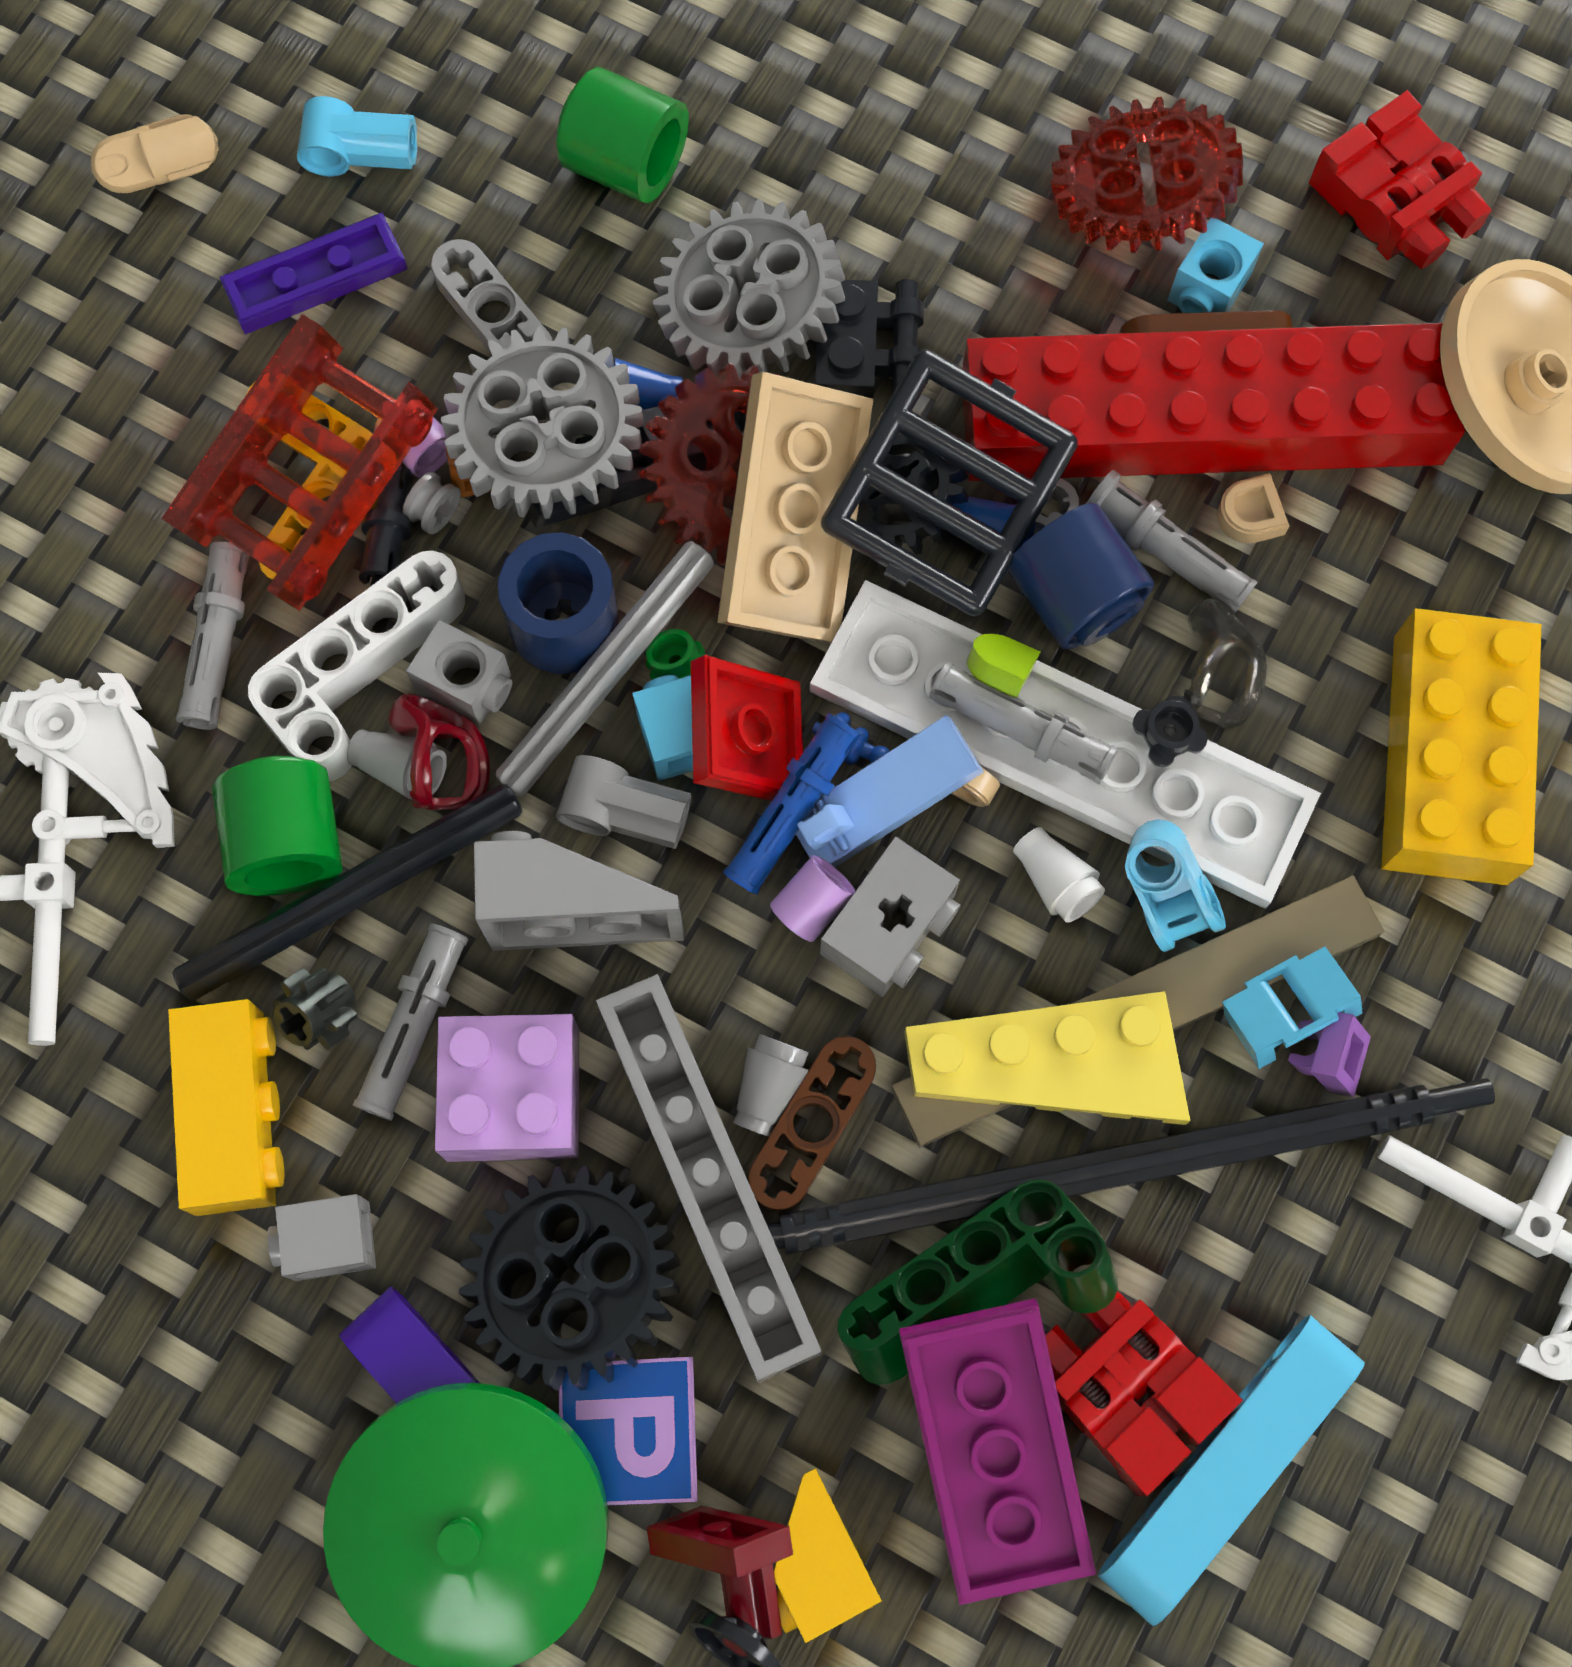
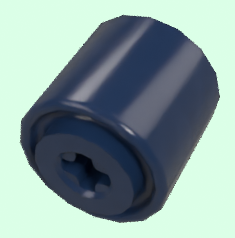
M1092 502L1078 506L1061 515L1028 539L1013 554V562L1007 571L1062 649L1092 645L1118 630L1142 609L1145 599L1150 595L1154 587V581L1097 503Z
M561 532L540 534L521 543L505 559L498 577L499 602L510 636L519 654L537 669L554 674L578 673L619 624L612 574L602 553L584 538ZM561 610H572L573 616L567 619L549 620L558 619L561 615Z

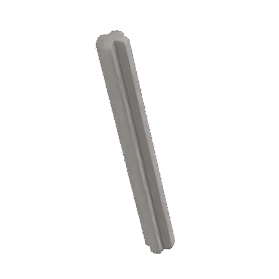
M692 541L686 542L498 768L496 778L501 784H507L514 794L518 796H523L528 792L713 568L714 562L712 557L705 549Z

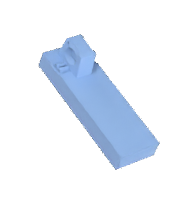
M945 715L834 787L829 796L822 795L805 821H800L797 824L799 830L796 835L809 858L812 855H816L826 860L832 866L837 867L981 775L984 771L953 720Z

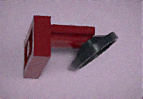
M702 1505L647 1526L650 1555L716 1572L721 1576L726 1616H719L708 1611H698L689 1625L690 1632L709 1653L728 1667H781L778 1660L769 1651L763 1637L773 1639L783 1634L773 1563L793 1555L789 1526ZM754 1660V1661L758 1662L760 1665L755 1664V1663H753V1662H751V1661Z

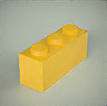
M249 999L168 1009L179 1209L195 1216L276 1206L275 1188L284 1185L285 1173L282 1152L279 1147H272L271 1121H278L280 1117V1099L277 1085L274 1081L268 1082L266 1057L274 1056L276 1051L272 1019L264 1017V1013Z

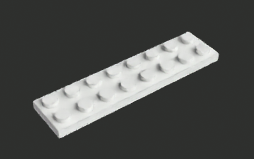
M867 580L864 581L810 682L811 693L908 739L947 715L955 723L979 765L992 774L1000 783L1130 844L1137 828L1147 821L1157 819L1170 821L1180 827L1186 835L1203 875L1207 877L1211 884L1264 909L1270 905L1320 797V792L1207 740L1205 748L1200 753L1186 752L1175 757L1173 763L1168 767L1156 766L1148 758L1150 749L1144 737L1137 734L1132 727L1134 716L1142 709L1037 660L1017 698L1052 716L1059 712L1069 717L1068 724L1096 739L1119 748L1100 785L1050 758L1045 763L1034 757L1036 751L1022 745V743L1004 736L967 717L965 714L929 698L933 684L947 662L973 676L967 667L966 661L974 640L982 634ZM1168 726L1164 728L1166 735L1174 736L1176 734L1173 727ZM1152 846L1142 850L1167 863L1174 861L1170 852L1162 847Z

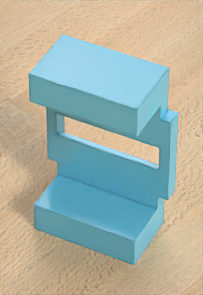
M1326 946L1301 960L1296 955L1245 982V990L1222 1001L1227 1022L1258 1069L1276 1060L1274 1050L1276 1046L1283 1043L1288 1048L1339 1020L1337 1013L1353 1014L1355 1017L1362 1014L1360 994ZM1281 974L1314 1021L1302 1029L1298 1028L1268 984V981Z

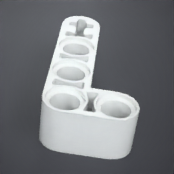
M433 550L422 551L411 556L259 668L252 676L248 685V697L264 723L291 757L314 760L327 769L329 781H334L349 771L352 767L347 761V749L350 738L332 711L421 646L439 619L450 624L462 613L465 605V592L452 560L445 554ZM433 585L438 591L434 592L429 586ZM409 601L412 612L408 611L405 602ZM390 617L397 619L392 629L384 633L371 632L373 625L377 621ZM336 654L347 655L346 661L341 667L330 671L321 670L327 658ZM285 691L297 692L294 700L288 706L279 709L271 708V704L277 695ZM322 736L334 737L332 746L326 752L320 755L307 754L310 744L315 739Z

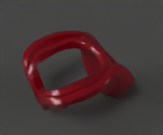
M404 694L398 697L392 705L388 722L400 735L416 737L412 749L410 771L412 791H409L410 797L413 800V806L433 811L456 810L486 793L490 775V760L485 741L475 724L464 715L429 698L416 694ZM458 738L464 745L467 757V772L462 797L433 798L430 763L432 743L434 739Z

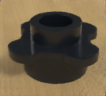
M1181 696L1168 698L1167 701L1156 705L1152 711L1147 709L1138 711L1132 722L1133 730L1144 737L1150 749L1148 753L1149 760L1159 767L1170 766L1175 757L1186 752L1200 753L1207 744V733L1199 728V719L1196 712L1191 707L1190 702ZM1168 726L1173 727L1176 734L1168 736L1165 734L1164 728Z

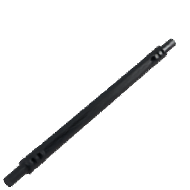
M1487 1078L1427 1090L1424 1085H1417L780 1214V1222L770 1223L767 1226L777 1249L785 1248L788 1255L974 1217L1012 1189L1029 1180L1042 1179L1050 1181L1057 1185L1068 1197L1431 1124L1434 1121V1116L1494 1104L1495 1092L1492 1083Z

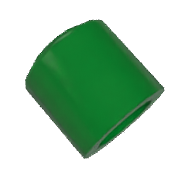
M594 67L587 71L577 82L563 105L557 128V157L562 167L640 202L650 203L658 198L666 188L678 166L688 132V109L686 104L607 69Z
M268 756L234 766L217 777L212 785L224 881L227 889L239 894L253 896L297 893L319 887L334 879L343 871L329 776L324 766L314 760L299 757Z

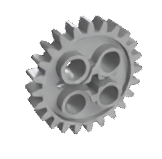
M757 199L751 213L743 214L742 208L737 201L732 204L731 217L723 219L715 209L711 210V225L706 229L692 221L689 226L694 238L690 242L678 238L673 239L672 243L678 258H661L660 263L666 276L654 279L653 283L659 297L653 300V305L660 318L658 322L666 340H670L678 357L686 354L692 369L697 370L706 363L712 378L717 379L728 366L736 382H741L747 368L754 367L756 373L767 372V364L773 362L785 373L789 371L788 355L794 352L799 357L807 360L810 358L806 342L811 339L816 342L825 343L827 336L822 323H838L839 316L835 304L845 301L841 282L845 280V275L834 241L827 240L821 223L810 226L806 211L801 210L790 219L786 204L780 202L771 214H767L762 199ZM793 270L790 273L781 275L785 271ZM717 305L713 309L706 310L710 306ZM772 319L766 324L757 325L761 321Z
M536 326L533 341L524 342L518 331L512 330L510 337L511 347L504 349L499 343L491 339L488 341L491 354L488 360L474 354L468 356L473 375L455 372L453 375L456 390L459 393L444 395V402L449 414L441 417L445 436H448L444 442L449 458L456 459L454 464L460 479L471 477L470 483L475 496H481L491 490L494 508L498 510L512 498L515 499L518 516L520 517L525 516L532 503H540L544 518H550L553 503L562 501L570 515L575 514V497L582 494L595 505L599 503L596 485L601 483L616 490L619 485L614 468L630 471L633 468L632 454L629 450L641 449L640 430L637 428L644 426L642 407L637 406L640 403L637 384H628L630 380L626 364L613 367L614 361L611 348L606 347L593 355L592 339L588 334L582 337L574 346L570 344L568 330L564 327L558 332L554 341L546 340L542 326ZM560 383L575 384L573 388L566 391L553 390L554 386ZM510 399L516 401L514 405L508 408L499 409L493 407L502 400ZM588 405H594L595 408L592 409L591 407H588ZM540 420L548 421L546 423H538ZM494 433L497 437L492 438L491 435ZM587 434L593 436L592 440L583 444L569 442L571 438L577 435ZM528 451L534 453L526 461L516 462L509 460L519 452Z

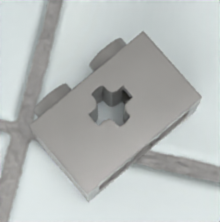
M895 837L821 938L820 955L881 997H884L893 983L904 988L925 957L916 950L928 933L931 931L940 937L957 914L961 905L954 901L953 898L955 897L960 879ZM899 910L906 915L904 926L898 924L889 932L883 927L884 917L891 918Z

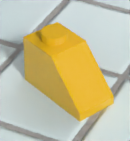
M816 1468L806 1472L801 1477L787 1523L790 1528L793 1555L777 1561L773 1569L775 1582L778 1586L776 1591L781 1626L785 1634L798 1628L805 1643L882 1602Z

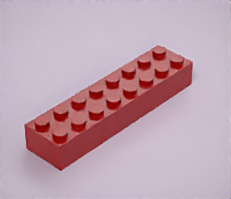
M1443 323L968 338L962 369L990 385L996 378L1017 390L1013 396L1015 400L1076 435L1078 440L1077 449L1060 478L1106 477L1111 470H1115L1121 476L1444 465L1465 433V427L1451 402L1443 376L1440 355ZM963 399L966 442L1031 479L1048 448ZM968 473V481H982Z

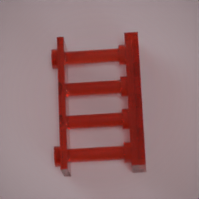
M303 314L161 518L205 548H207L215 536L220 535L277 574L266 590L298 611L302 609L306 601L316 597L323 589L327 581L328 569L411 448L421 444L427 437L432 427L433 416L438 410L424 393L410 382H408L397 400L339 364L337 357L344 348L321 325ZM325 383L382 420L362 451L302 413V408L318 385ZM291 434L347 471L327 502L268 464L269 456L284 435ZM255 484L312 522L292 553L233 515L234 507L249 486Z

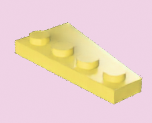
M1165 991L905 1027L904 1030L915 1097L991 1105L1003 1103L1036 1107L1035 1109L1057 1112L1069 1110L1102 1114L1101 1116L1130 1119L1131 1117L1155 1119L1162 1120V1123L1186 1125L1190 1122Z

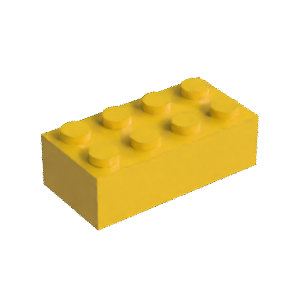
M1415 608L1395 634L1382 870L1508 886L1533 866L1542 624Z

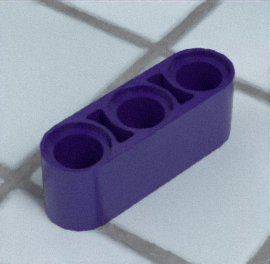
M392 1286L339 1333L341 1340L396 1404L407 1397L433 1387L454 1383H480L415 1308Z

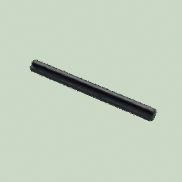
M507 784L496 786L179 965L172 972L178 989L190 1001L199 999L516 819L522 813L519 800Z

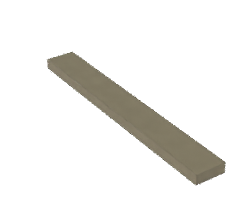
M1353 875L1072 1004L1165 991L1172 1028L1175 1031L1223 1009L1222 1001L1245 990V982L1295 955L1301 960L1326 946L1334 958L1379 937L1385 931ZM1281 974L1268 981V984L1271 987L1285 979ZM911 1077L891 1087L919 1148L1012 1106V1104L1003 1103L991 1105L915 1097Z

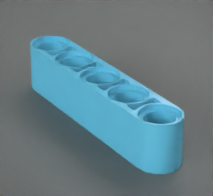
M1311 1315L1303 1318L1289 1332L1238 1395L1243 1401L1196 1447L1112 1551L1100 1568L1098 1577L1152 1626L1159 1624L1176 1607L1359 1376L1365 1362Z

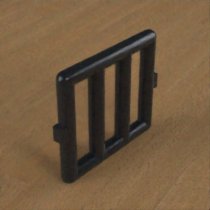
M928 349L920 350L913 357L823 514L821 527L825 533L886 567L883 575L903 587L910 581L970 616H979L986 610L1013 562V554L1022 546L1078 446L1077 437L1071 431L1015 400L1013 396L1017 390L995 378L990 385ZM932 380L1046 446L1048 449L1032 478L1029 479L912 411L928 381ZM901 433L1017 500L1018 502L1002 531H996L882 465L898 434ZM868 486L987 554L970 586L964 584L853 520L851 516Z

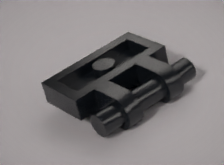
M911 279L900 280L896 283L895 299L891 302H878V281L844 280L841 282L845 301L835 304L839 316L838 323H822L827 341L825 343L817 342L815 385L873 398L875 377H892V392H894L913 357L921 350L917 347L918 328L924 323V304L919 300V284ZM877 330H894V346L889 350L876 349Z

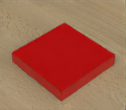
M708 655L692 660L693 783L772 801L790 773L786 769L792 758L799 760L803 753L800 682Z

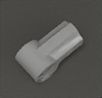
M579 755L574 760L556 818L564 825L584 833L606 836L610 834V831L676 849L687 822L691 793L631 777L624 768L611 761L594 756Z

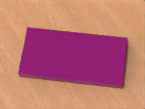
M1036 1299L899 1328L959 1605L1096 1575L1039 1305Z

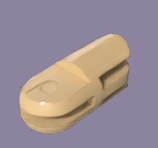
M189 114L176 115L109 136L100 141L92 152V173L104 188L116 193H132L192 176L208 169L217 158L219 150L218 140L212 128L199 117Z

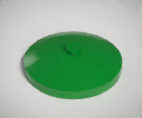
M454 1383L437 1386L407 1397L387 1409L366 1428L343 1458L330 1487L324 1512L323 1541L327 1568L335 1591L352 1620L374 1643L404 1662L417 1667H512L534 1657L552 1645L569 1629L587 1605L598 1581L607 1548L609 1529L608 1505L604 1485L592 1455L571 1426L550 1408L526 1394L492 1384Z

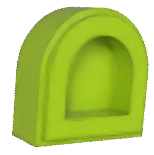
M983 634L974 640L966 663L968 669L977 680L1013 698H1017L1036 664L1040 651L1003 635Z

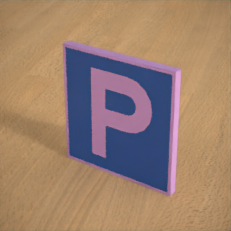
M693 1357L637 1360L638 1365L635 1368L624 1360L612 1361L614 1381L608 1383L595 1369L589 1370L587 1389L582 1391L573 1385L568 1373L565 1374L563 1383L559 1388V1416L571 1426L592 1455L604 1485L607 1505L698 1501Z

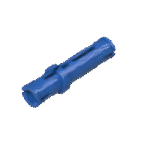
M829 712L799 760L791 759L786 767L790 772L762 816L758 819L738 853L723 871L728 878L751 893L758 895L761 890L760 887L799 830L797 824L800 821H805L822 794L829 796L835 787L830 781L856 742L863 736V734Z

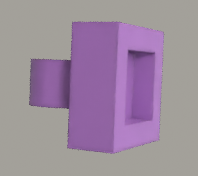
M1339 1012L1337 1013L1338 1021L1306 1037L1311 1040H1319L1317 1050L1313 1054L1302 1056L1290 1053L1288 1061L1300 1073L1315 1076L1328 1092L1354 1097L1371 1036L1353 1014ZM1300 1021L1298 1024V1028L1302 1029L1303 1027L1313 1023L1314 1021Z

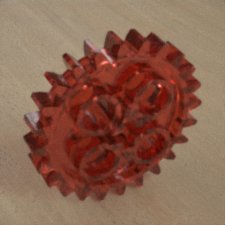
M1157 97L1152 107L1143 109L1139 100L1135 99L1132 101L1130 112L1122 113L1117 107L1111 106L1109 107L1110 119L1103 121L1094 116L1089 117L1090 131L1073 129L1071 131L1072 145H1060L1058 148L1060 160L1052 162L1051 165L1053 179H1051L1054 204H1057L1060 220L1068 219L1069 231L1072 234L1084 230L1086 243L1088 244L1105 236L1106 247L1110 251L1122 240L1129 242L1131 253L1137 252L1142 241L1149 240L1153 248L1159 251L1163 245V238L1172 236L1178 243L1184 244L1185 230L1188 228L1203 234L1207 232L1206 216L1222 220L1225 217L1224 203H1236L1237 187L1243 185L1242 143H1237L1236 129L1234 127L1225 128L1224 116L1222 114L1208 118L1207 105L1202 104L1191 112H1187L1186 99L1183 98L1177 101L1172 108H1164L1163 98ZM1140 142L1148 144L1156 205L1147 206L1145 203L1137 144Z
M728 364L719 370L718 378H716L710 368H707L696 375V385L689 379L682 381L675 386L678 399L668 395L657 404L665 417L655 416L645 425L652 434L658 437V440L647 441L639 448V452L655 459L653 465L639 472V477L657 482L658 489L646 496L645 500L646 503L664 502L667 509L657 520L658 525H665L675 520L680 527L675 535L674 542L678 545L694 537L697 539L696 544L700 545L708 553L716 547L718 565L721 566L726 565L732 522L723 509V499L725 494L735 498L738 475L733 471L731 465L735 463L737 458H741L744 437L734 423L735 411H740L747 416L752 375L759 373L757 366H752L744 371L740 380L734 365ZM706 420H710L713 423V431L706 427ZM688 444H694L704 452L707 458L705 471L696 469L690 463L687 457Z

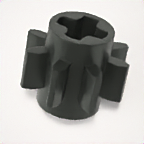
M323 967L311 975L302 968L280 983L284 994L273 1000V1005L276 1007L274 1010V1020L279 1032L290 1043L303 1046L304 1049L309 1050L320 1042L326 1050H329L350 1035L346 1025L357 1018V1013L354 1011L356 999L352 988L344 978L335 973L327 972L326 968Z

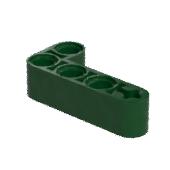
M1042 1179L1029 1180L1012 1189L853 1300L843 1309L838 1319L837 1332L859 1374L865 1380L877 1385L890 1384L908 1374L899 1328L1006 1305L1041 1279L1044 1280L1059 1300L1070 1310L1083 1314L1094 1313L1107 1307L1115 1298L1118 1290V1277L1100 1232L1068 1196L1050 1181ZM1044 1221H1049L1048 1223H1045L1041 1226H1036L1037 1224L1042 1223ZM989 1259H994L992 1262L986 1265H981L983 1262ZM1090 1265L1087 1269L1080 1272H1073L1080 1266ZM940 1297L935 1302L925 1305L929 1300Z

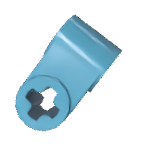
M1160 819L1147 821L1138 827L1131 838L1125 870L1127 878L1130 880L1143 908L1150 932L1159 948L1163 952L1171 950L1175 947L1176 940L1208 928L1215 933L1224 930L1226 922L1218 897L1207 877L1203 875L1186 835L1180 827L1170 821ZM1147 847H1162L1170 852L1174 861L1167 866H1152L1145 862L1140 852Z

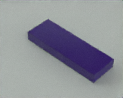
M383 212L219 278L241 328L246 335L408 270L386 218Z

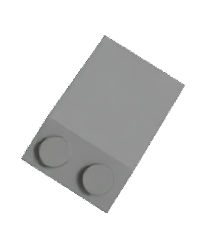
M503 831L493 834L491 841L474 842L475 920L492 951L684 941L678 896L542 838L531 839V835L526 832Z

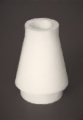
M1042 827L1028 832L1013 849V853L1022 862L1051 915L1059 914L1065 922H1072L1083 916L1101 899L1105 892V888L1098 881L1100 873L1051 838Z

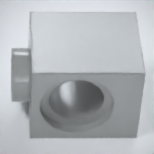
M440 619L406 670L417 694L455 710L478 726L482 724L489 711L495 713L503 706L512 687L511 673L503 652ZM463 668L479 670L478 676L468 684L457 685L450 682L452 676Z
M358 1194L275 1207L277 1225L268 1228V1250L272 1265L274 1267L281 1266L282 1276L294 1281H301L376 1268L369 1201Z

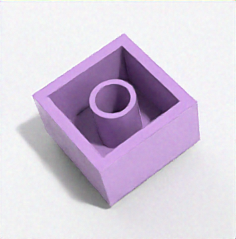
M573 1014L438 1017L435 1151L447 1162L579 1159V1028Z

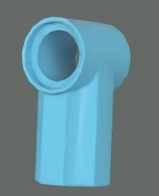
M327 96L311 98L304 104L297 161L307 171L316 175L333 177L345 174L349 169V165L412 169V165L416 164L417 125L414 115L356 112L346 102Z

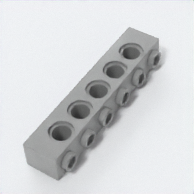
M658 974L596 1000L757 1382H763L820 1356L821 1348Z

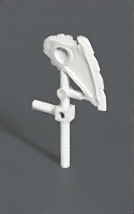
M98 673L105 684L95 691L90 686L82 689V684L74 679L65 678L62 683H57L54 679L40 682V687L35 691L28 689L25 692H11L8 702H2L0 706V735L8 739L11 748H18L15 756L27 767L35 765V770L43 774L41 812L35 816L32 823L33 832L39 838L38 863L26 864L24 875L0 876V901L24 900L35 909L28 1044L54 1045L56 1040L62 909L74 908L76 874L74 870L65 864V846L72 839L106 838L108 833L137 832L143 839H152L153 845L156 848L175 846L173 809L161 792V790L169 791L164 765L150 750L159 748L151 725L134 711L141 710L142 707L133 689L124 676L118 673ZM69 772L79 777L111 803L125 819L107 820L106 816L67 817Z
M1390 1135L1384 1139L1376 1158L1506 1228L1502 1239L1535 1257L1552 1253L1568 1262L1572 1269V1234L1562 1229L1567 1219L1556 1214L1572 1181V1137L1566 1135L1560 1137L1532 1200L1530 1199L1518 1204ZM1572 1273L1559 1299L1558 1304L1562 1308L1550 1334L1539 1337L1534 1346L1523 1344L1516 1363L1553 1380L1572 1379V1330L1567 1331L1572 1321Z

